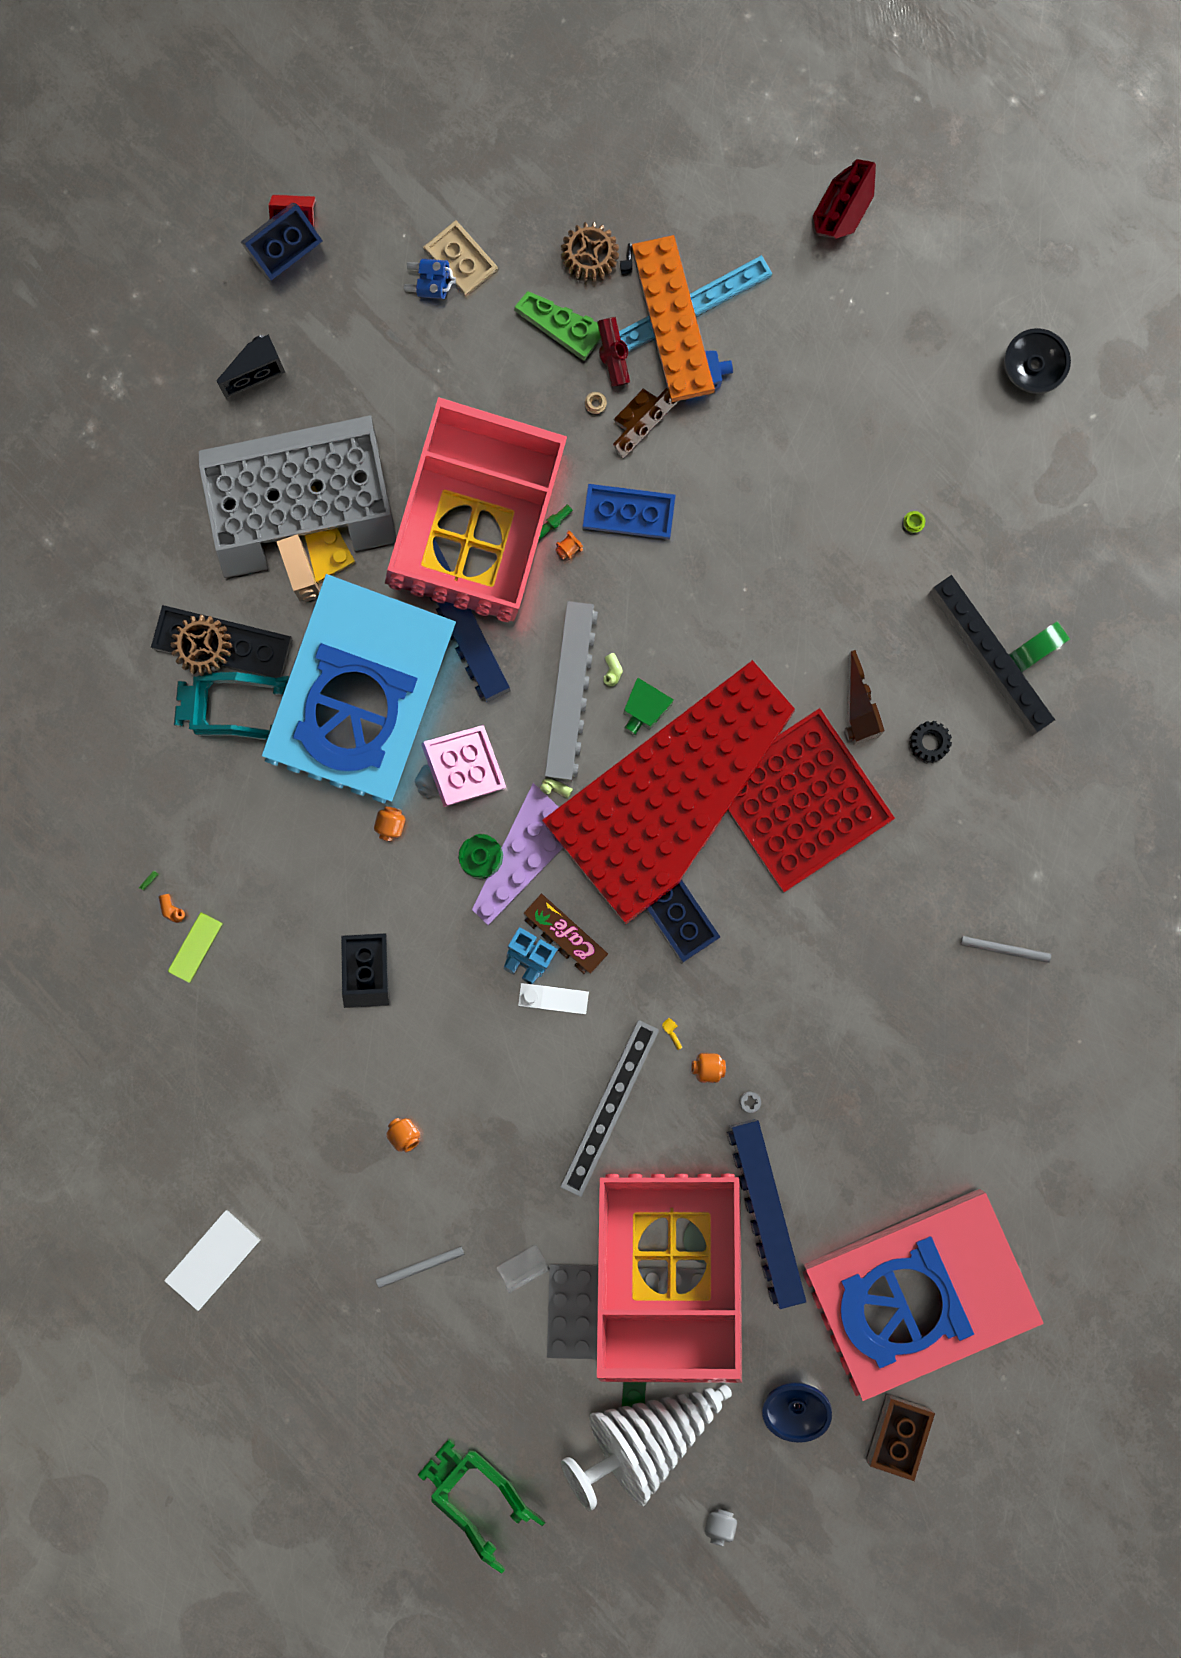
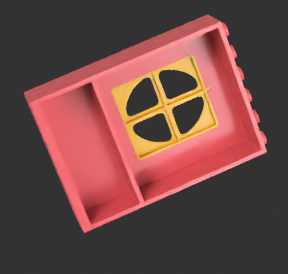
M438 397L387 569L385 584H388L394 590H408L411 594L418 597H423V595L432 597V600L438 603L449 602L454 604L456 608L463 610L469 608L482 616L493 615L502 622H514L523 597L567 436ZM462 505L472 508L465 534L460 535L438 527L439 520L451 509ZM481 511L489 512L498 523L502 539L500 545L490 544L474 538L473 533ZM434 537H441L461 544L460 554L453 572L445 570L438 562L433 549ZM474 547L496 554L497 560L484 573L474 577L463 575V568L470 548Z
M606 1174L605 1178H600L597 1379L601 1382L742 1383L741 1185L739 1177H734V1174H721V1177H711V1174H698L697 1178H688V1174H675L674 1178H665L664 1174H652L651 1178H642L641 1174H629L628 1178H619L618 1174ZM666 1218L668 1220V1249L663 1252L640 1251L638 1244L646 1228L657 1219ZM685 1218L700 1230L706 1242L705 1251L680 1252L676 1249L677 1219ZM679 1260H704L706 1262V1269L699 1283L689 1292L678 1294L676 1292V1263ZM639 1261H667V1293L659 1294L644 1282L638 1269Z

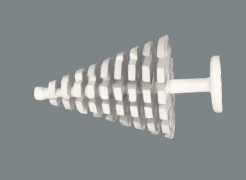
M722 1385L716 1391L712 1388L704 1389L702 1392L703 1396L699 1392L688 1393L689 1399H687L685 1394L676 1395L675 1399L670 1397L662 1398L661 1402L656 1400L647 1401V1406L643 1403L633 1404L632 1408L624 1406L619 1407L618 1411L615 1409L606 1410L604 1414L601 1412L591 1413L589 1418L591 1419L590 1425L594 1430L592 1432L596 1442L604 1452L605 1459L583 1472L574 1459L566 1457L561 1460V1467L565 1478L577 1499L586 1510H593L597 1505V1499L591 1484L613 1472L628 1495L635 1502L637 1501L639 1505H646L650 1499V1494H654L660 1486L659 1484L664 1482L669 1475V1471L675 1468L677 1459L680 1458L681 1460L687 1452L686 1445L690 1448L695 1442V1434L697 1436L702 1434L705 1428L703 1422L710 1424L713 1420L711 1410L714 1413H718L722 1409L721 1401H725L732 1396L730 1388L727 1385Z

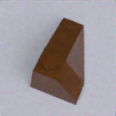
M856 650L851 651L848 655L847 727L845 728L847 739L852 740L853 745L879 738L885 731L876 703L871 704L870 702L871 689L869 685L864 684L862 681L865 679V675Z

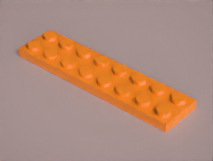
M671 235L632 244V251L671 402L715 393L675 236Z

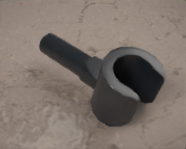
M631 243L627 246L626 260L620 261L621 274L631 273L633 269V249Z

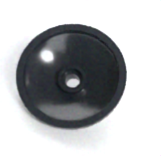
M1034 328L1025 330L1012 339L1005 352L1004 365L1008 377L1018 388L1026 392L1040 394L1054 390L1065 380L1070 370L1071 356L1066 343L1060 336L1046 329ZM1031 363L1037 364L1038 368H1032Z

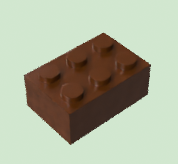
M887 1394L866 1460L869 1466L915 1481L935 1413L930 1408Z

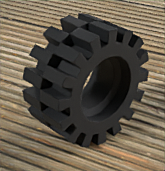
M926 721L920 724L910 736L909 746L912 747L910 749L911 752H914L917 759L920 758L922 762L928 761V763L939 761L950 751L949 748L952 746V742H950L952 736L948 734V728L945 729L942 723L937 724V721ZM934 734L938 738L939 745L937 749L928 750L923 746L922 739L924 735Z

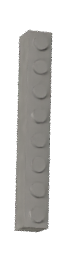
M567 601L545 779L550 778L556 781L572 783V778L577 777L578 764H574L575 755H580L581 742H577L578 733H583L584 720H580L581 711L585 712L587 698H583L584 689L588 690L589 676L585 675L586 668H591L592 655H589L588 651L589 646H594L595 633H591L592 624L596 625L598 611H594V604Z
M640 1020L637 1021L563 1179L561 1188L582 1197L659 1029Z

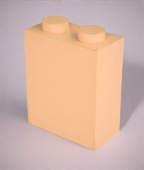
M298 534L276 541L293 591L299 601L307 602L315 599L316 595L319 594V588L304 545Z

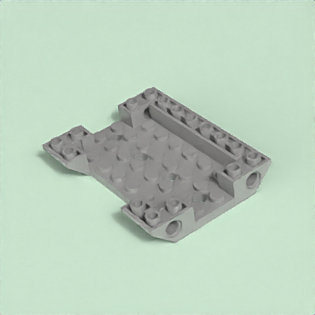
M371 415L199 451V468L215 549L224 578L267 570L265 552L261 544L282 540L297 534L302 536L348 526L354 551L396 542L397 537ZM365 473L367 475L366 481L357 483L355 481L356 474ZM314 482L323 483V489L319 492L312 491L311 486ZM271 491H278L280 496L276 501L268 500V494ZM227 500L236 501L234 509L226 510L224 508Z

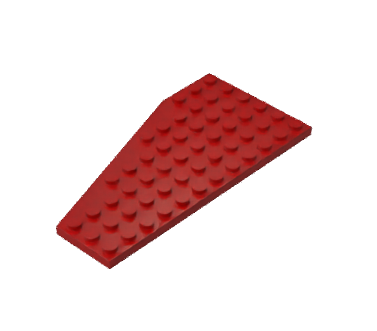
M752 660L542 821L626 925L680 883L684 874L700 850L705 846L739 792L742 791L778 734L781 733L795 712V708Z

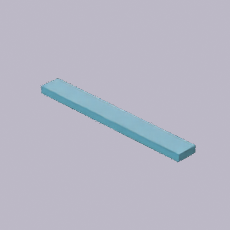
M763 256L757 257L690 293L695 316H699L770 278L772 272ZM649 316L619 331L621 340L628 347V353L655 339Z

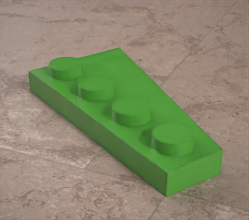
M529 291L526 292L514 308L515 312L583 361L601 341L598 324L593 321V318L586 315L583 317L573 313L572 309L554 305L553 301Z

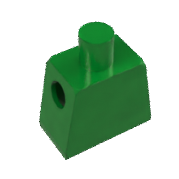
M637 678L623 714L630 718L624 729L633 735H636L641 725L650 730L672 706L674 699Z

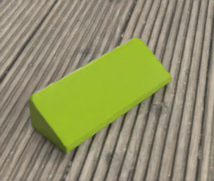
M200 912L168 972L190 983L223 923Z

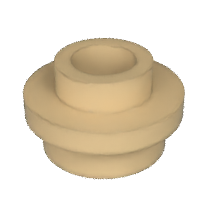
M592 392L585 399V407L592 414H600L606 408V398L599 392ZM598 401L600 405L598 407H594L592 405V402Z

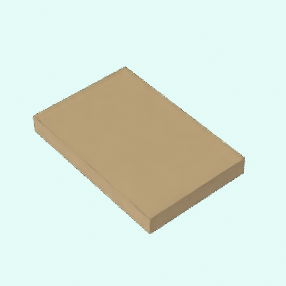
M457 220L423 247V250L431 259L447 260L449 262L452 276L456 277L454 285L465 297L498 271L497 265Z

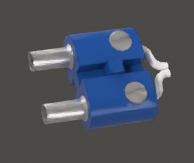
M421 259L420 263L407 262V270H418L420 279H417V285L405 284V292H416L418 297L444 299L451 285L456 283V277L452 276V270L447 260ZM448 277H450V279H452V281H450L448 284H446V279H448Z

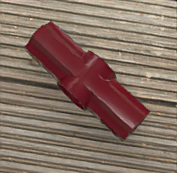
M616 317L599 320L597 324L602 341L599 356L602 362L607 364L612 387L629 384L630 378L625 361L628 356V347L620 338Z

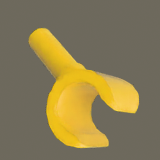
M668 1018L663 1022L662 1028L670 1036L677 1050H680L682 1046L673 1032L678 1026L672 1019Z

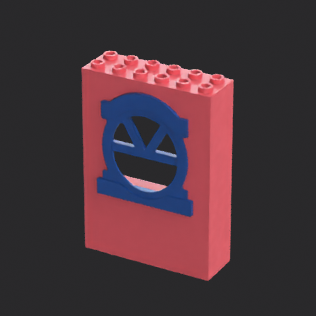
M981 1189L804 1264L806 1270L802 1271L808 1287L813 1286L815 1289L812 1296L817 1308H823L825 1312L821 1316L827 1331L832 1329L834 1333L830 1337L836 1352L841 1351L843 1354L839 1358L846 1375L849 1373L852 1375V1378L849 1379L856 1396L861 1395L863 1401L1044 1324L988 1196ZM911 1269L924 1273L939 1288L943 1304L941 1316L932 1331L923 1338L893 1271ZM881 1276H885L894 1298L869 1295L868 1291L876 1280ZM865 1304L898 1308L879 1335H876L871 1330L864 1314ZM902 1319H904L913 1341L909 1343L890 1342L888 1340Z

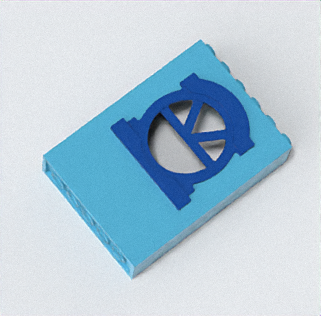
M326 574L262 752V756L266 757L265 762L276 766L280 762L287 765V770L300 773V770L309 772L308 777L319 781L322 780V777L329 779L330 785L343 789V786L346 785L351 787V792L364 796L366 792L371 794L373 800L384 804H386L387 800L392 802L456 621ZM346 672L365 673L374 678L382 687L387 699V717L324 696L320 692L337 675ZM317 703L339 710L323 726H318L316 721ZM350 715L356 747L342 748L329 742L325 735ZM360 718L382 726L380 733L367 744L364 741Z

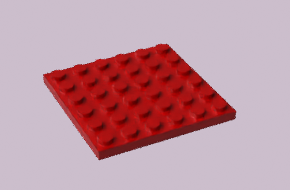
M820 708L776 737L760 761V764L728 809V812L783 893L895 819Z

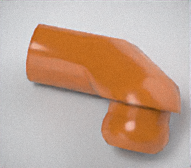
M170 894L158 896L163 917L172 922H181L185 917V912L172 905Z

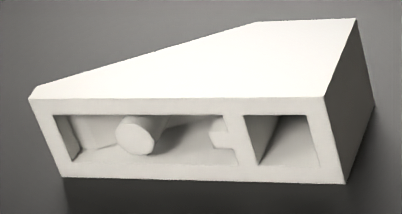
M521 983L518 1006L586 1014L589 992Z

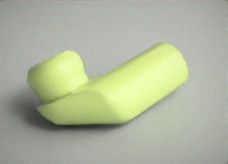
M612 653L605 657L609 670L606 676H604L603 681L608 686H615L623 672L615 653Z
M550 778L544 779L542 781L543 784L540 786V790L543 793L550 794L552 790L566 799L569 798L573 791L567 785Z

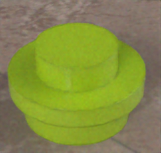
M911 511L905 515L903 526L910 533H918L925 526V517L918 511Z

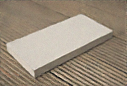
M226 1210L164 1281L199 1311L261 1240Z

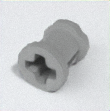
M746 1092L739 1099V1104L746 1112L753 1113L760 1108L761 1099L754 1092ZM748 1096L756 1100L751 1109L748 1105L744 1104V1101L748 1100Z

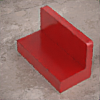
M272 195L269 202V220L291 203H296L314 227V196Z

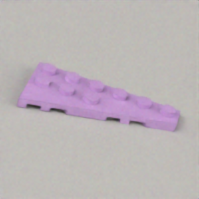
M534 783L502 846V865L494 875L486 879L472 908V911L488 926L563 849L542 821L559 807Z

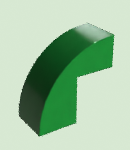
M1057 621L1009 655L1020 671L1024 672L1065 644L1070 638Z

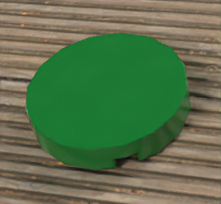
M476 834L463 842L459 849L458 859L466 874L473 878L485 879L491 877L499 870L503 861V851L496 839L486 834Z

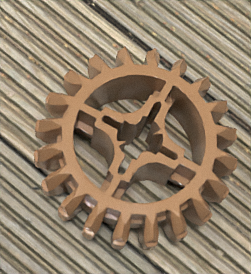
M586 222L583 224V228L576 225V232L569 230V237L564 236L563 238L565 243L561 245V251L563 252L561 253V259L565 260L563 266L565 268L569 267V274L576 272L575 278L577 279L581 275L584 276L585 282L588 280V277H592V280L595 282L597 275L603 279L605 277L604 272L610 274L612 272L611 267H616L617 262L615 260L619 259V253H617L619 245L615 244L616 237H610V229L604 232L603 224L599 228H596L595 222L592 223V227H588ZM580 241L582 248L577 250V253L573 255L572 250L574 246ZM586 248L591 250V252L594 251L593 255L589 254V252L586 253ZM607 249L606 258L599 263L598 256L602 254L603 250ZM582 263H588L591 266L583 265Z
M203 615L199 616L198 621L194 616H191L190 624L183 620L185 627L182 629L177 626L176 628L180 634L172 635V638L177 640V642L171 643V647L176 649L172 652L174 657H178L176 663L182 664V669L185 671L190 668L191 674H195L198 669L200 676L204 675L205 669L208 674H212V667L219 671L221 668L218 663H227L223 656L230 657L231 655L226 650L232 648V644L226 642L231 639L230 634H225L227 628L225 626L220 627L221 622L219 620L213 623L211 616L206 621ZM199 629H208L207 632L204 631L199 636L192 634ZM215 633L219 642L217 651L211 647ZM187 639L192 644L188 657L185 653V642ZM194 640L204 643L209 651L205 648L201 649V647L199 650V646ZM203 655L212 657L207 661L195 662L196 659L199 660Z

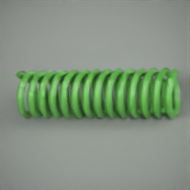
M153 871L139 889L141 888L144 891V887H148V884L153 881V878L155 879L158 873Z

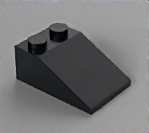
M269 334L266 336L259 335L252 342H249L216 380L225 398L285 372Z
M386 933L341 936L342 998L344 1008L389 1006Z

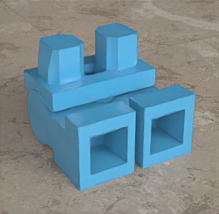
M519 927L508 945L509 950L506 955L507 959L504 970L514 974L520 965L527 969L522 979L529 984H533L538 977H542L557 948L541 939L537 945H534L537 937Z

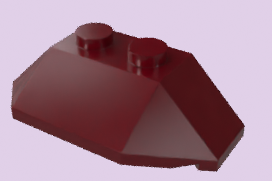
M856 159L852 162L851 166L832 179L813 214L816 233L819 236L837 239L855 232L874 197L875 162Z

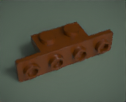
M668 387L658 397L643 388L613 419L619 427L626 430L613 443L620 457L625 458L666 413L677 404L678 401L671 402Z

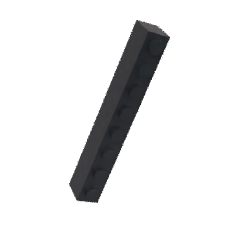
M950 575L934 586L929 592L1030 735L1033 736L1055 721V718L955 578Z

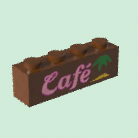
M542 893L523 913L526 916L524 921L533 929L537 926L543 932L541 936L549 944L554 941L560 947L557 951L566 959L571 957L577 963L574 966L582 974L586 972L591 974L608 956V953Z

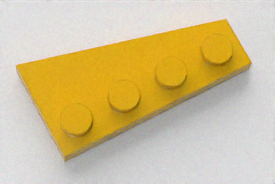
M312 486L311 490L317 492L315 486ZM337 528L305 535L317 584L324 580L326 574L333 576L356 564Z

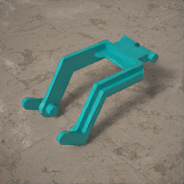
M219 672L194 676L193 686H186L187 682L178 681L176 701H181V706H175L174 726H183V721H189V729L193 730L195 735L240 736L267 740L270 730L237 725H209L206 721L208 689L212 684L240 683L273 688L274 695L283 696L289 676L272 678L239 672Z

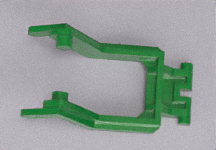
M448 1439L435 1454L441 1462L438 1464L431 1459L418 1473V1476L423 1481L428 1477L433 1482L436 1489L431 1494L432 1503L465 1532L480 1559L502 1574L505 1568L495 1560L496 1558L493 1554L497 1548L490 1541L486 1543L478 1528L448 1501V1493L469 1469H478L500 1489L513 1509L510 1517L519 1524L521 1520L528 1522L532 1519L543 1526L546 1522L524 1504L512 1484L476 1451L468 1450L461 1457L452 1449L455 1444Z

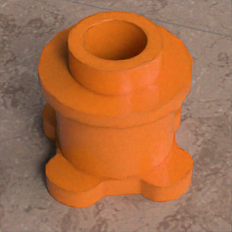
M571 531L567 532L564 540L556 543L557 548L555 551L563 560L565 558L570 560L576 551H583V545Z

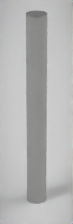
M965 936L961 938V945L1048 963L1051 960V954Z
M462 1246L378 1278L376 1279L377 1286L381 1288L465 1255Z

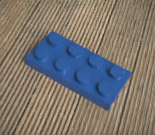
M588 484L583 529L670 540L676 495Z

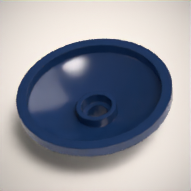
M789 1383L775 1388L767 1395L763 1403L762 1416L765 1425L775 1436L789 1442L802 1443L815 1440L828 1430L832 1421V1408L827 1397L815 1387L802 1383Z

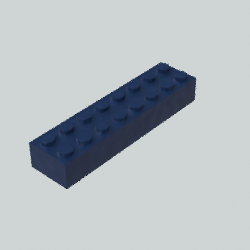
M753 1119L730 1125V1131L726 1133L729 1144L735 1147L736 1153L732 1154L735 1167L741 1170L742 1175L738 1177L741 1190L746 1191L748 1197L744 1198L746 1210L749 1214L752 1213L753 1220L750 1221L752 1232L759 1239V1243H756L759 1257L764 1259L765 1265L762 1266L763 1275L767 1282L770 1281L771 1288H767L770 1301L773 1305L776 1304L779 1309L807 1303L759 1120Z

